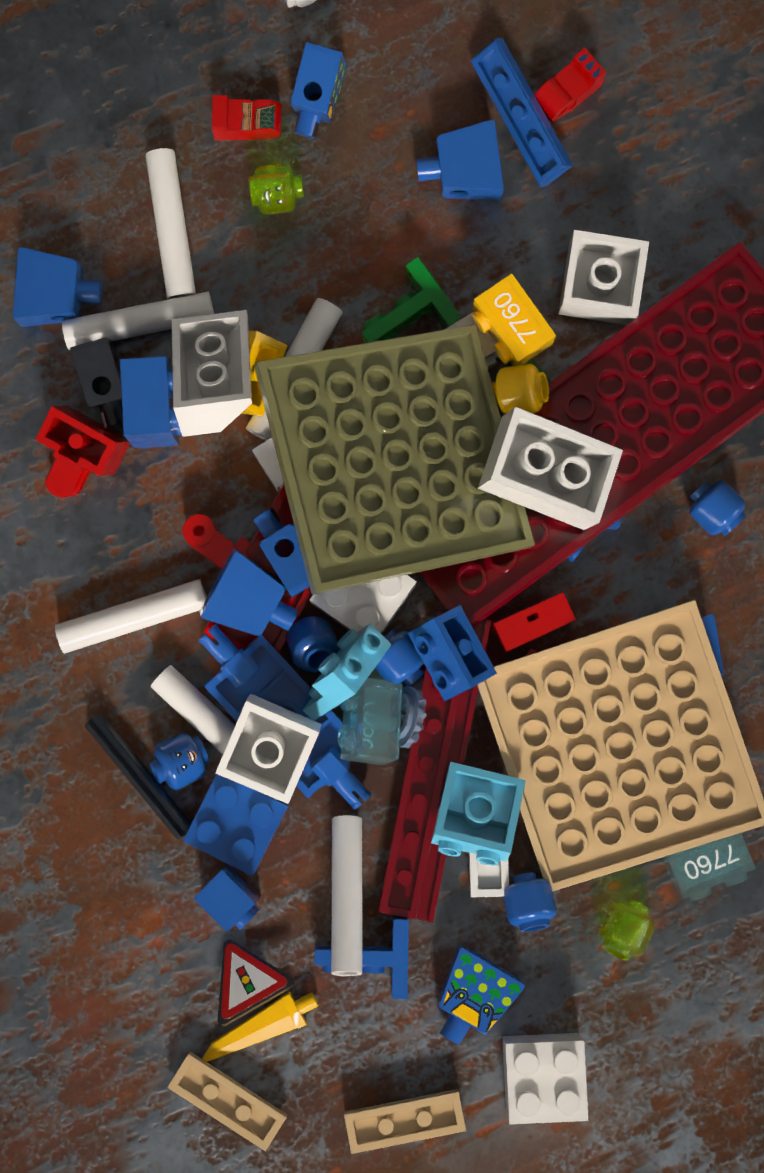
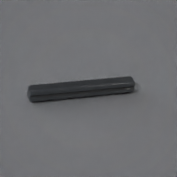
M98 713L90 718L85 724V728L174 837L181 839L186 836L192 824L104 715Z

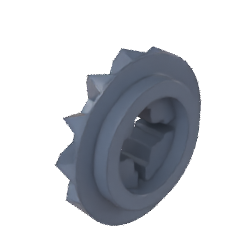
M410 686L402 688L390 705L387 727L390 739L397 747L409 748L413 742L418 741L419 731L424 729L423 720L427 716L424 713L426 699L423 698L420 689Z

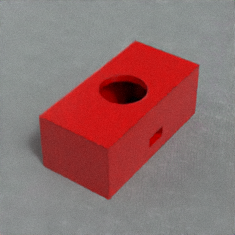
M564 592L502 619L491 627L503 653H506L574 622L576 618ZM534 615L535 620L528 622L527 618Z

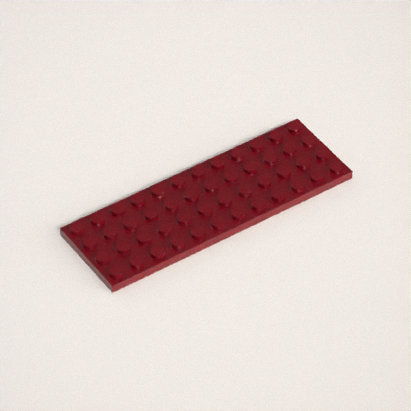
M741 242L737 243L548 384L549 399L543 403L539 412L534 413L535 415L623 450L600 523L582 530L525 507L535 543L534 546L419 572L448 611L461 605L473 628L764 413V269Z

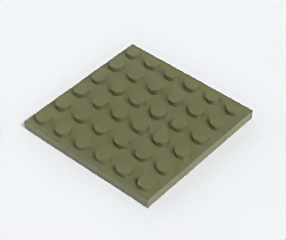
M476 325L257 362L254 366L312 595L523 550L535 545L524 506L478 489L501 421V416Z

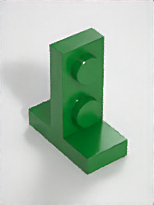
M418 257L405 267V276L415 288L417 294L407 293L394 304L396 309L385 316L379 313L368 320L363 326L365 330L361 332L364 344L391 339L430 311L444 330L461 320L457 310Z

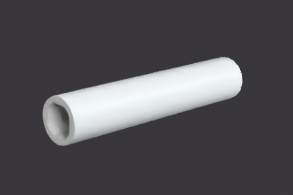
M168 148L151 150L146 153L145 157L167 299L196 294L175 152Z
M207 291L62 320V330L66 346L70 350V347L105 337L116 341L171 330L172 319L214 314L210 293Z
M317 298L285 357L322 351L343 311L331 302ZM266 411L263 416L252 415L246 429L265 441L272 438Z
M197 579L55 625L56 636L61 650L65 654L199 611L207 595L201 579Z
M172 665L168 666L155 679L151 688L219 752L224 754L236 725Z
M351 815L332 818L331 974L336 976H357L362 974V818Z

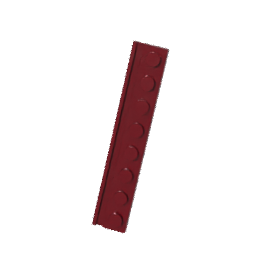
M437 610L436 617L442 615L445 611ZM483 620L473 627L485 651L491 625L490 620ZM426 668L421 691L423 698L426 699L424 713L427 716L423 720L424 729L419 731L418 741L413 742L410 746L378 912L433 923L446 855L439 852V845L432 844L431 840L449 764L454 762L464 765L478 685L444 701Z

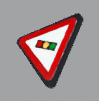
M227 940L223 945L218 1023L226 1026L291 989L295 984L294 979L235 942Z

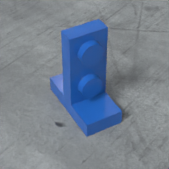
M393 916L392 947L362 946L363 973H384L385 967H392V999H407L409 918ZM316 945L314 965L323 966V972L331 973V945Z

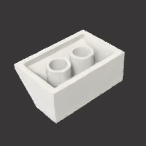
M247 310L172 319L173 409L183 437L221 432L252 404Z

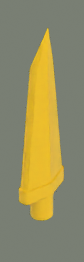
M290 991L282 994L279 999L213 1041L202 1059L208 1062L307 1025L303 1014L319 1006L315 995L311 992L295 1000Z

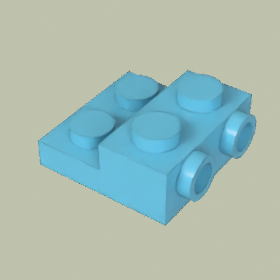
M371 623L358 632L353 628L349 630L337 643V646L340 648L338 653H332L319 666L318 670L321 672V675L312 685L313 688L308 693L312 699L303 711L312 720H316L355 695L392 644Z
M450 762L431 843L439 845L438 851L445 855L460 856L461 851L476 854V860L485 865L496 866L499 865L500 860L507 862L512 850L526 780Z

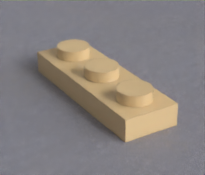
M189 1052L167 1087L265 1152L287 1118L286 1113L192 1052Z
M458 1089L344 1112L351 1154L466 1131Z

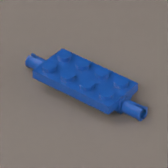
M215 624L208 632L218 641V644H215L206 633L198 639V642L221 664L219 667L220 671L204 684V687L236 722L250 694L311 719L303 711L312 699L308 694L311 688L263 635L257 636L244 649H238L218 628L219 626ZM330 710L314 720L322 725L296 786L309 798L322 786L327 785L330 787L332 785L351 805L350 807L355 810L362 803L352 791H356L364 801L371 795V792L349 770V762L359 752L354 747V743L358 739ZM360 741L356 743L357 748H364Z

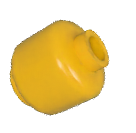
M533 364L504 367L498 371L496 382H491L497 405L504 414L514 407L534 414L539 412L543 403L549 399L547 377L544 372H539L538 368Z

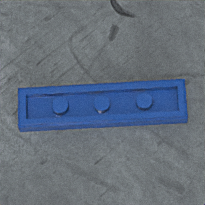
M496 38L470 61L539 186H547L574 165L503 38Z

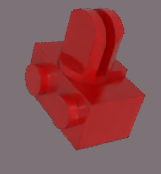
M68 405L51 406L35 439L55 451L53 454L55 459L46 476L45 485L49 492L60 498L77 496L81 492L90 472L98 476L115 474L130 445V442L122 435L109 428H105L104 425Z

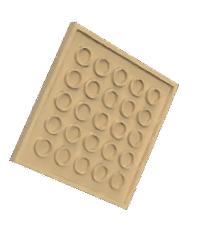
M695 600L494 666L497 674L478 684L508 776L526 780L520 811L543 879L550 882L552 891L764 826V799Z

